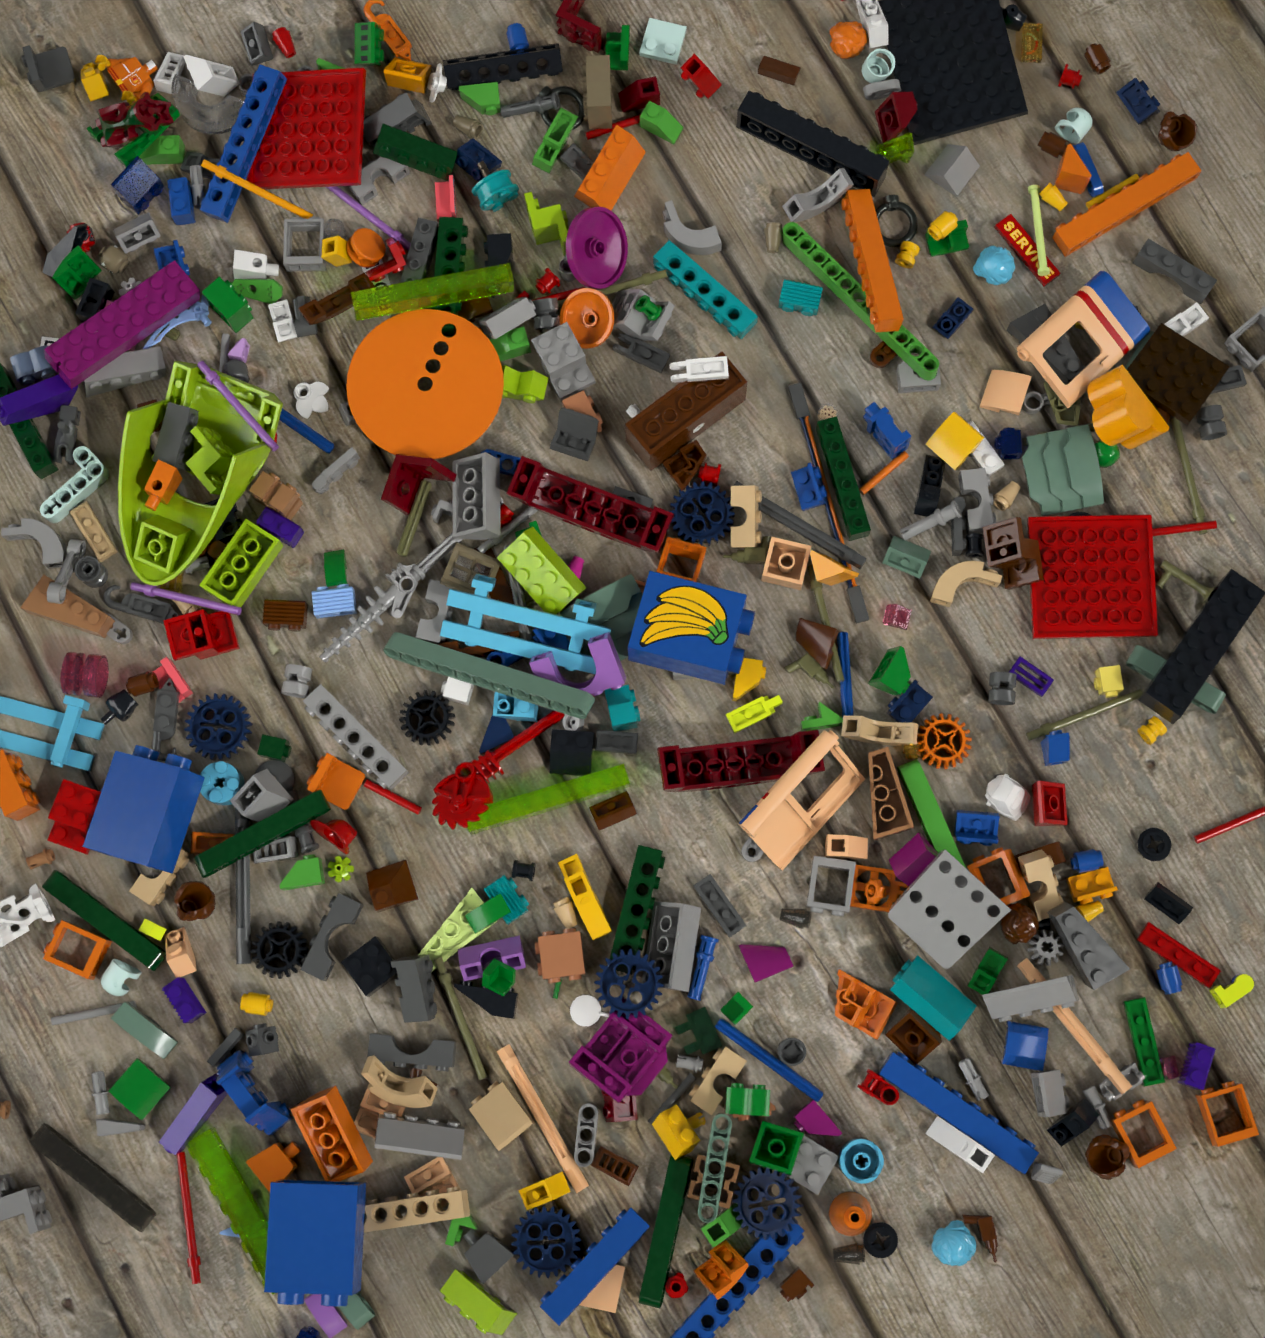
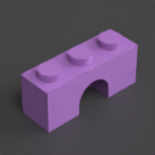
M520 935L458 949L459 966L464 981L482 978L483 971L494 958L515 970L526 968Z

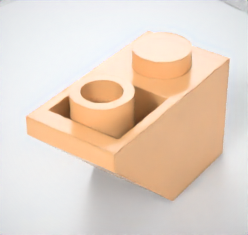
M827 834L825 857L867 859L868 838Z
M185 928L172 930L164 934L166 960L175 977L178 978L195 972V956Z

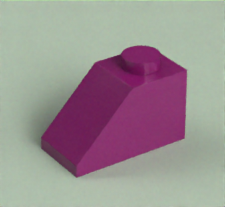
M813 1099L793 1116L796 1119L794 1124L801 1132L806 1131L808 1134L840 1136L842 1134Z

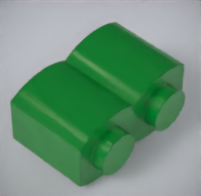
M731 1083V1087H726L725 1114L769 1116L770 1090H766V1085L753 1084V1089L744 1088V1084Z

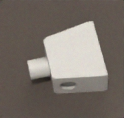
M234 250V280L267 279V275L278 276L279 264L267 263V255Z

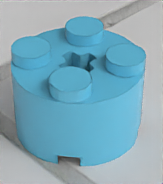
M223 761L209 764L200 774V776L205 777L200 791L207 800L217 805H231L230 800L245 784L242 773L231 764ZM221 780L224 781V782H223V785H224V786H223L222 788L219 786V785H220L219 782H220Z
M855 1138L849 1140L841 1147L838 1164L840 1170L848 1179L856 1183L865 1184L874 1181L879 1176L884 1165V1158L876 1144L864 1138ZM859 1155H861V1157L866 1158V1161L863 1162V1166H860V1164L855 1162L856 1160H858Z

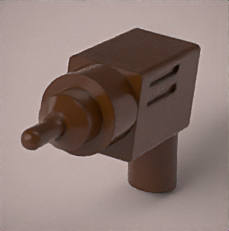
M962 1215L964 1224H977L980 1239L984 1242L985 1248L992 1254L993 1261L996 1263L995 1254L998 1242L992 1216Z

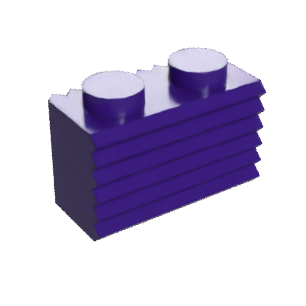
M265 507L256 521L260 528L292 548L296 547L304 534L301 526L268 507Z
M178 977L162 988V991H165L164 994L169 998V1002H172L171 1005H174L173 1009H176L178 1016H181L182 1023L191 1024L207 1013L185 978Z
M1198 1042L1189 1043V1051L1186 1052L1184 1067L1181 1068L1182 1072H1180L1181 1076H1179L1180 1080H1178V1083L1196 1090H1204L1216 1049Z

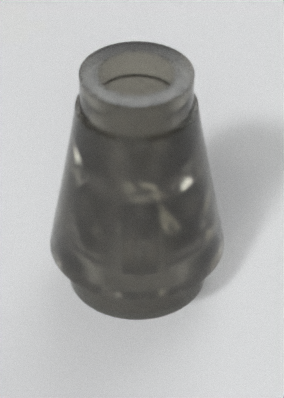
M781 909L780 921L801 929L810 927L811 911H807V909Z
M854 1243L833 1248L834 1262L856 1265L864 1263V1245Z

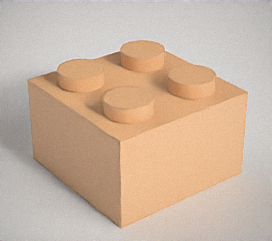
M771 537L761 581L801 590L811 546Z

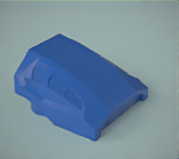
M1007 1021L1006 1043L1001 1064L1043 1071L1049 1028Z

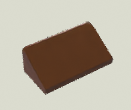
M764 56L759 64L758 74L794 86L801 67Z
M627 791L589 807L598 830L605 829L637 814Z

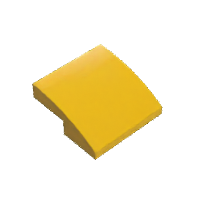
M953 412L925 445L950 467L958 470L969 454L976 450L985 437L956 412Z

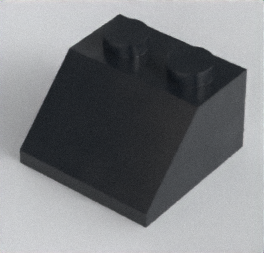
M552 729L550 774L591 777L594 733Z

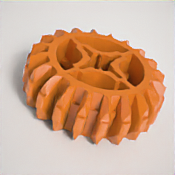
M940 713L939 720H937L935 715H932V723L926 719L924 721L925 726L920 725L918 728L922 733H917V738L921 740L917 741L916 746H922V748L918 749L917 753H925L921 759L924 761L928 757L930 759L928 762L929 766L936 762V769L940 768L941 763H943L944 770L948 769V763H950L952 768H955L956 761L961 764L963 762L962 757L967 758L969 755L965 750H970L972 747L966 744L971 742L972 738L965 737V735L970 733V730H962L966 724L963 722L959 726L957 724L959 721L958 717L951 721V714H948L946 719H944L943 713ZM936 726H947L953 730L944 733L940 729L937 730ZM929 731L933 734L932 737L935 740V744L931 748H929L927 743ZM955 735H958L960 741L958 752L954 749L955 746L952 743ZM951 736L946 744L936 747L941 739ZM943 750L947 754L950 753L951 757H940L934 753Z

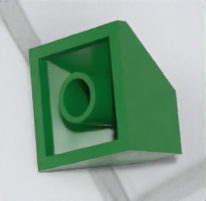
M902 646L887 650L868 682L869 685L894 696L906 692L910 685L908 681L911 675L905 649Z
M762 1121L749 1162L791 1175L804 1133Z

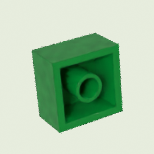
M219 276L202 291L210 307L235 333L239 332L253 319L250 312L252 308L247 304L248 301L241 293L238 295L234 286L228 280L224 282Z

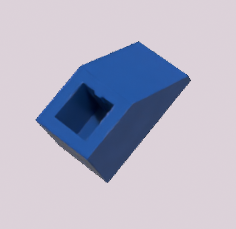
M1062 730L1049 732V735H1046V738L1041 741L1045 766L1068 762L1070 760L1069 732L1062 733Z

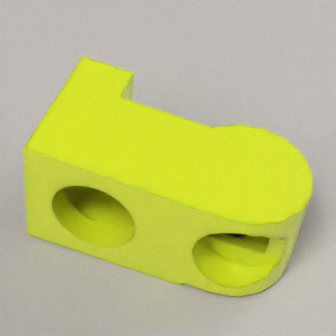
M1241 974L1234 976L1231 983L1224 988L1221 985H1217L1211 988L1209 992L1220 1008H1227L1249 993L1254 987V981L1249 975Z

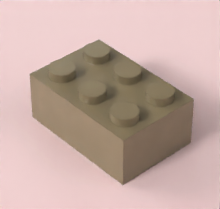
M610 55L586 56V64H582L584 121H588L589 129L612 128Z

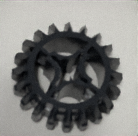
M424 690L423 697H421L419 692H416L417 699L414 700L410 696L408 699L411 704L409 705L405 702L403 704L407 711L400 710V713L406 716L399 719L401 723H406L401 726V729L403 731L408 730L405 736L407 738L412 736L411 741L413 743L419 738V745L421 746L425 740L427 745L431 746L432 739H434L436 744H439L438 737L441 736L445 740L446 736L443 733L451 734L452 731L448 726H455V723L449 720L456 717L455 714L449 713L454 708L453 706H447L450 701L448 699L443 700V694H439L436 698L435 691H432L431 695L428 696L427 690ZM423 703H433L425 710L417 708ZM439 706L444 713L443 723L439 722L435 716ZM413 713L419 717L416 730L413 729L411 723ZM427 714L428 716L430 714L433 721L425 722L422 715ZM432 726H433V727H435V728H439L438 730H436V731L433 732V733H429V734H423V733H422V732L425 731L428 727H432Z
M278 921L276 928L273 923H269V931L267 928L262 927L264 935L257 933L256 937L260 939L259 942L252 941V944L257 946V949H251V953H257V956L253 957L252 960L254 962L260 960L256 968L264 967L262 970L264 975L270 971V978H274L277 972L278 979L283 978V972L286 977H291L290 970L298 973L296 965L302 967L300 959L305 958L302 952L309 950L308 947H302V944H305L307 939H299L304 933L302 931L296 933L298 927L295 925L290 929V923L288 922L283 927L282 922ZM287 933L291 938L279 942L273 935ZM268 941L271 949L265 957L264 947ZM293 943H295L296 952L294 958L291 960L289 950L293 946ZM277 945L284 947L283 955L276 954ZM280 958L287 965L275 968L269 962Z

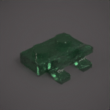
M706 1007L685 1015L688 1022L674 1027L677 1035L692 1030L696 1042L683 1047L686 1055L699 1049L702 1055L722 1046Z

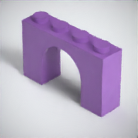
M610 632L589 639L588 647L595 662L596 674L586 682L574 683L565 679L559 672L552 651L533 656L529 662L535 676L586 691L592 696L599 695L604 692L603 690L609 688L611 690L618 689L623 686L626 680V675Z

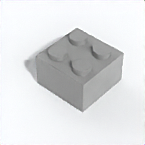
M804 1135L792 1174L787 1175V1177L794 1178V1181L818 1195L839 1156Z

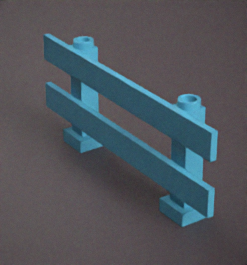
M476 574L472 581L471 587L476 588L474 594L449 589L446 605L471 612L468 625L443 620L440 636L465 642L468 646L478 645L527 658L552 651L556 664L563 666L566 670H579L596 674L593 657L581 654L584 639L589 640L592 637L611 632V628L588 623L589 616L593 617L597 603L576 599L572 611L576 613V618L571 619L488 598L489 591L492 592L495 587L496 578ZM488 615L571 636L569 648L565 650L481 629L483 617Z
M65 695L63 703L67 705L65 713L0 696L1 714L60 729L55 745L0 730V747L51 761L50 765L62 768L64 764L90 772L95 756L70 748L75 734L100 740L105 724L80 718L83 710H89L90 703L79 698Z

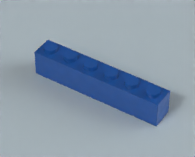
M632 1208L628 1211L624 1209L616 1217L618 1222L613 1228L609 1225L602 1232L603 1238L598 1244L594 1241L586 1250L588 1255L583 1260L578 1258L571 1266L573 1271L568 1276L564 1274L555 1283L558 1287L552 1293L548 1291L541 1298L542 1304L540 1308L558 1326L568 1318L650 1228Z

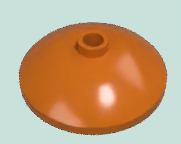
M593 288L578 289L571 293L564 301L560 311V325L565 322L569 324L581 348H595L604 343L612 332L614 326L613 306L608 297L599 290Z

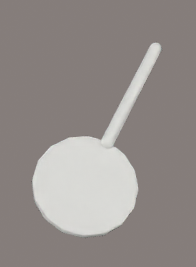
M590 995L577 997L570 1007L572 1020L580 1026H591L599 1020L600 1016L609 1017V1013L601 1012L599 1001Z

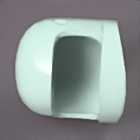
M881 48L872 51L862 65L861 71L865 80L869 83L886 80L895 68L896 62L893 54ZM878 53H883L890 59V72L887 62L881 57L876 56Z
M1076 107L1068 111L1066 114L1067 120H1060L1055 126L1056 132L1073 144H1078L1092 127L1091 115L1085 109Z
M113 959L101 978V985L109 994L123 996L130 990L124 981L127 978L137 980L142 972L121 960Z

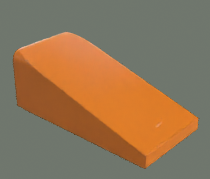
M192 832L190 854H201L235 834Z

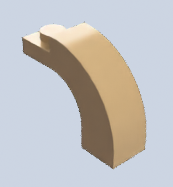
M981 561L958 563L946 570L939 578L933 589L930 602L950 607L956 588L961 584L978 582L997 588L1001 583L1002 575H999L997 571L992 569L984 571V562Z
M843 716L841 736L859 742L879 745H916L918 724L876 721L864 716Z
M375 1055L367 1058L361 1073L369 1082L367 1089L389 1103L402 1107L423 1108L432 1106L438 1089L426 1076L405 1078L392 1073Z

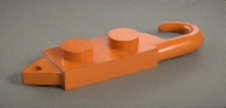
M382 0L367 1L364 5V14L370 22H376L381 25V29H384L385 44L396 58L401 57L411 61L412 45L391 16L380 14L375 17L371 11L373 4L384 6L385 3Z

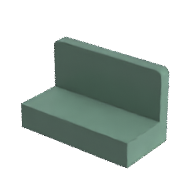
M893 536L882 563L920 578L931 551Z

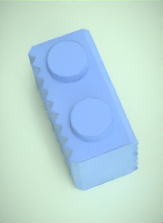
M349 584L337 585V588L334 589L322 586L318 587L317 591L311 592L313 613L317 619L357 614L355 590L352 586L349 587Z

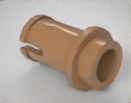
M43 849L41 853L26 857L28 867L30 866L31 870L46 863L52 864V861L55 860L52 849Z

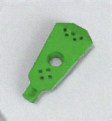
M235 279L233 282H230L238 295L241 293L244 297L268 304L275 303L283 296V286L274 279ZM254 285L256 287V291H252L250 286Z

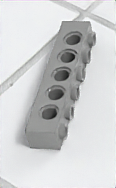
M321 684L303 700L307 705L304 709L312 717L317 715L321 719L319 724L326 731L331 729L335 733L333 738L341 746L345 743L350 748L347 752L355 760L359 757L364 762L361 766L369 774L374 772L378 776L376 781L384 789L388 786L392 790L409 773ZM330 705V712L323 715L321 713L322 708ZM340 719L345 720L344 727L336 729V722ZM353 734H359V740L356 743H350V737ZM367 748H373V755L369 758L364 757V751ZM382 762L388 763V769L385 772L378 771V766Z

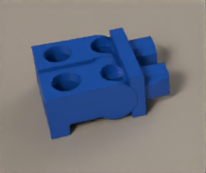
M873 402L865 408L866 413L863 415V418L868 423L866 430L869 434L873 433L875 440L891 460L908 449L912 436L907 430L901 433L894 424L892 416L888 414L889 410L886 407L880 409Z

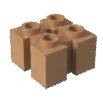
M262 471L249 489V492L258 503L270 508L290 521L303 504L299 498L301 495L296 492L297 489L289 483L284 485L280 478L272 472L267 474Z
M697 1153L693 1171L698 1172L696 1180L691 1179L687 1193L688 1198L699 1200L706 1161V1155ZM713 1161L709 1164L708 1169L711 1173L716 1174L720 1171L721 1165ZM726 1161L719 1202L720 1207L730 1208L734 1191L729 1189L730 1181L736 1183L740 1165L737 1163ZM708 1184L705 1187L707 1195L713 1196L716 1194L717 1186L715 1184L714 1186Z

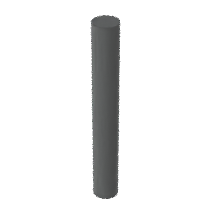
M690 1073L648 1122L652 1125L661 1112L671 1108L697 1078Z

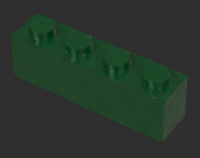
M382 124L373 151L374 154L446 181H448L449 175H451L457 156V151L386 124Z

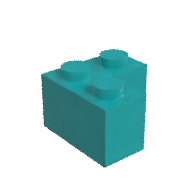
M628 684L615 690H611V688L604 690L613 731L638 728L637 722L641 720L638 706L633 705V702L636 701L634 689L630 690Z

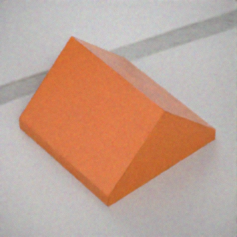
M1070 143L1067 145L1060 161L1054 185L1058 189L1082 194L1092 175Z

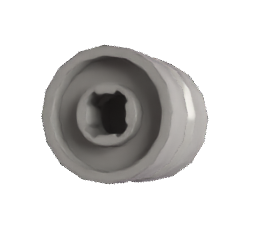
M287 664L284 673L287 679L282 684L281 694L296 698H306L309 692L307 682L311 681L312 669L306 666Z

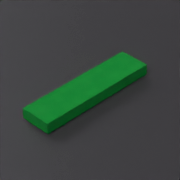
M1146 998L1123 1001L1138 1068L1145 1076V1079L1142 1080V1085L1145 1087L1165 1083Z

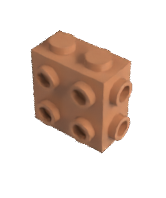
M575 928L563 929L562 934H555V931L542 932V936L538 937V942H535L536 955L540 954L541 963H537L538 975L543 976V980H548V983L561 982L560 978L569 977V981L582 979L581 975H585L586 971L581 932H576Z

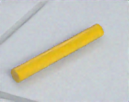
M1138 174L1130 176L1103 192V194L1086 202V207L1089 209L1095 203L1100 204L1110 194L1121 192V189L1127 184L1138 182Z

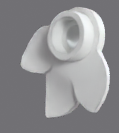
M440 63L437 65L436 71L429 76L427 88L430 90L429 102L431 103L435 101L437 93L444 92L447 83V77L442 75V64Z
M322 382L298 384L294 388L298 413L303 418L308 419L312 411L318 413L328 411V402L323 395L328 392L329 387ZM307 391V395L301 396V392Z

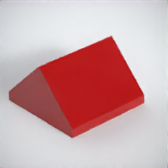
M1048 781L1035 782L1032 785L1034 826L1068 825L1065 784Z

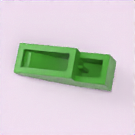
M560 108L533 157L532 165L547 173L551 172L573 130L578 116Z

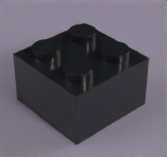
M376 936L341 961L367 997L373 995L398 976L396 968L391 966V961L395 959L379 937Z

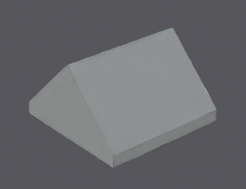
M947 144L927 170L925 176L957 197L980 165L967 146Z

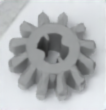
M1040 930V935L1037 933L1033 936L1035 940L1030 939L1028 941L1033 947L1028 948L1027 951H1034L1035 954L1030 957L1032 960L1039 957L1038 965H1042L1045 961L1046 966H1050L1051 960L1055 963L1059 961L1056 955L1063 956V952L1058 950V948L1064 947V944H1057L1060 936L1058 935L1053 938L1054 931L1052 930L1048 934H1046L1045 930ZM1042 943H1043V944H1049V946H1050V948H1048V950H1050L1049 952H1048V951H1045V952L1042 951L1041 948L1044 947V946H1041Z

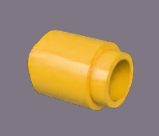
M944 211L930 223L928 232L931 237L938 241L951 233L958 226L956 215L952 212Z
M254 992L242 995L240 1009L244 1010L245 1013L266 1016L268 1012L272 1011L273 1000L270 999V995Z

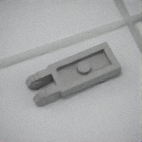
M353 447L315 478L312 486L316 493L323 494L325 491H328L331 482L338 481L343 476V472L348 468L352 469L358 464L360 457Z

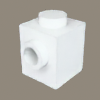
M448 677L447 681H444L442 684L441 693H443L444 699L469 705L474 685Z

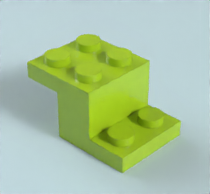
M532 192L524 193L527 213L536 245L560 240L563 255L565 256L566 238L569 229L566 210L562 211L560 204L540 209L538 199L533 198Z
M195 426L190 432L203 447L186 462V465L210 494L221 495L226 478L220 475L230 467L234 451L227 444H223L220 440L222 437L216 430Z

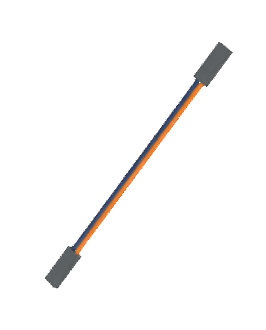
M802 384L789 385L788 389L797 420L801 421L812 462L815 467H819L822 478H819L821 486L824 485L827 492L825 507L834 538L844 544L810 426V412ZM841 559L843 565L852 569L851 564H848L847 562ZM855 578L847 580L848 588L846 591L856 624L868 621L869 616L860 585L857 586Z

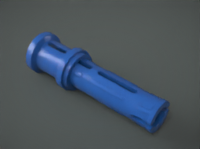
M704 935L700 936L702 940L699 952H696L698 960L689 995L687 996L701 1001L710 961L712 962L715 958L713 956L715 945L719 942V939Z

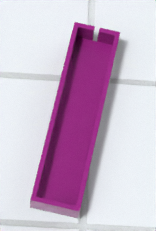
M174 260L45 348V359L56 372H59L60 377L73 389L200 300V289Z

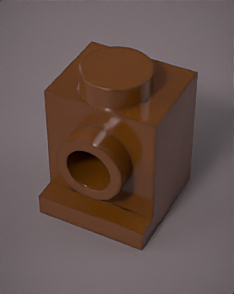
M799 1267L779 1284L782 1288L780 1293L788 1302L795 1297L800 1299L807 1292L806 1287L808 1285L811 1288L814 1286L813 1282Z

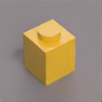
M340 236L322 239V259L336 267L352 263V259L347 253V241Z

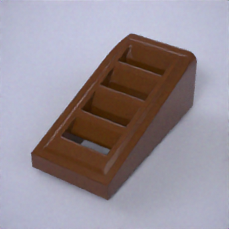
M600 1146L591 1164L592 1167L627 1186L630 1185L639 1167ZM605 1153L608 1156L603 1166H601L599 1162ZM611 1158H614L615 1161L611 1169H606ZM620 1161L623 1165L619 1173L616 1174L614 1171ZM629 1166L630 1170L626 1178L621 1177L626 1167Z

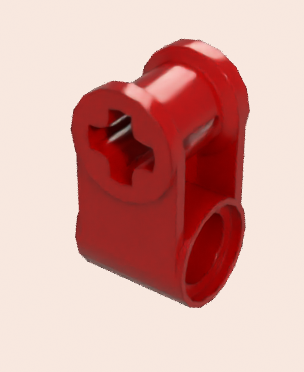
M868 1069L867 1076L857 1087L885 1105L895 1104L899 1099L898 1090L881 1076ZM887 1089L892 1090L895 1094L891 1102L883 1098V1093Z

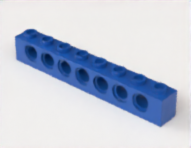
M259 64L258 69L254 72L252 84L246 92L243 106L239 109L236 123L231 128L229 140L224 145L222 157L217 163V166L222 165L227 168V171L245 180L287 81V78L280 71ZM214 174L213 179L209 182L206 196L202 199L200 210L209 217L228 223L243 187L229 180L225 182V178L221 179Z
M784 1211L779 1216L780 1218L784 1216ZM790 1224L793 1230L790 1232L785 1230L787 1241L784 1244H778L775 1239H772L771 1235L768 1240H764L762 1235L743 1256L749 1266L754 1265L758 1268L757 1275L749 1277L745 1271L738 1281L743 1284V1290L740 1293H734L730 1289L721 1297L729 1302L728 1307L724 1310L717 1308L716 1302L718 1300L710 1292L670 1338H686L687 1334L691 1331L696 1332L699 1338H714L716 1335L714 1331L719 1326L723 1328L731 1319L728 1315L733 1310L737 1312L744 1305L745 1301L743 1299L748 1293L752 1295L760 1287L758 1282L763 1277L767 1279L775 1270L773 1265L778 1260L782 1262L790 1253L788 1249L792 1244L796 1246L804 1238L802 1233L805 1230L799 1224ZM764 1249H770L773 1252L770 1260L765 1261L761 1258V1252ZM711 1315L714 1318L713 1324L710 1326L703 1325L701 1322L702 1317Z

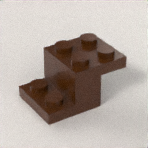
M1014 517L983 527L988 567L1003 569L1005 589L1011 590L1044 580L1038 540L1024 538L1020 517Z

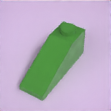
M180 135L159 136L131 165L182 164L185 158V145Z
M524 326L510 330L497 339H490L500 362L531 353Z

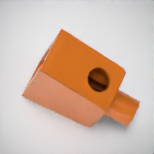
M158 459L144 488L149 496L144 505L145 507L156 511L160 502L165 505L170 502L183 479L176 467Z
M294 1141L285 1148L281 1143H275L248 1159L246 1163L270 1192L271 1182L287 1180L298 1165L293 1160V1157L301 1149Z

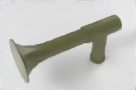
M1166 560L1160 566L1165 571L1158 581L1155 582V586L1162 590L1172 575L1198 591L1202 595L1204 603L1216 588V586L1206 587Z

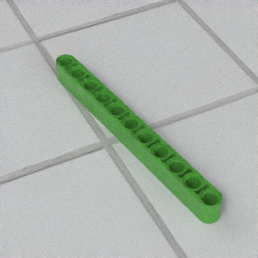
M789 222L785 224L782 235L783 244L875 332L874 325L870 322V309L866 306V293L862 290V285L797 223ZM842 286H848L849 288L844 289ZM856 299H861L863 302H857ZM901 325L899 331L875 332L922 379L929 381L937 376L939 360L903 325ZM898 339H903L905 342H902V343H901V342H898L897 340H898ZM911 353H917L919 356H913ZM926 366H930V367H932L933 369H932V370H928V369H926L925 367H926Z

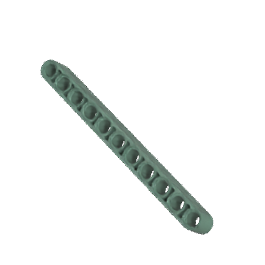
M399 632L392 634L383 649L384 653L392 659L579 719L587 717L595 702V698L586 691Z

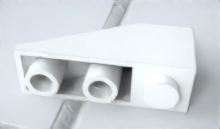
M856 0L861 24L867 34L869 49L888 45V23L878 0Z
M939 1116L935 1118L925 1133L981 1173H984L995 1156Z

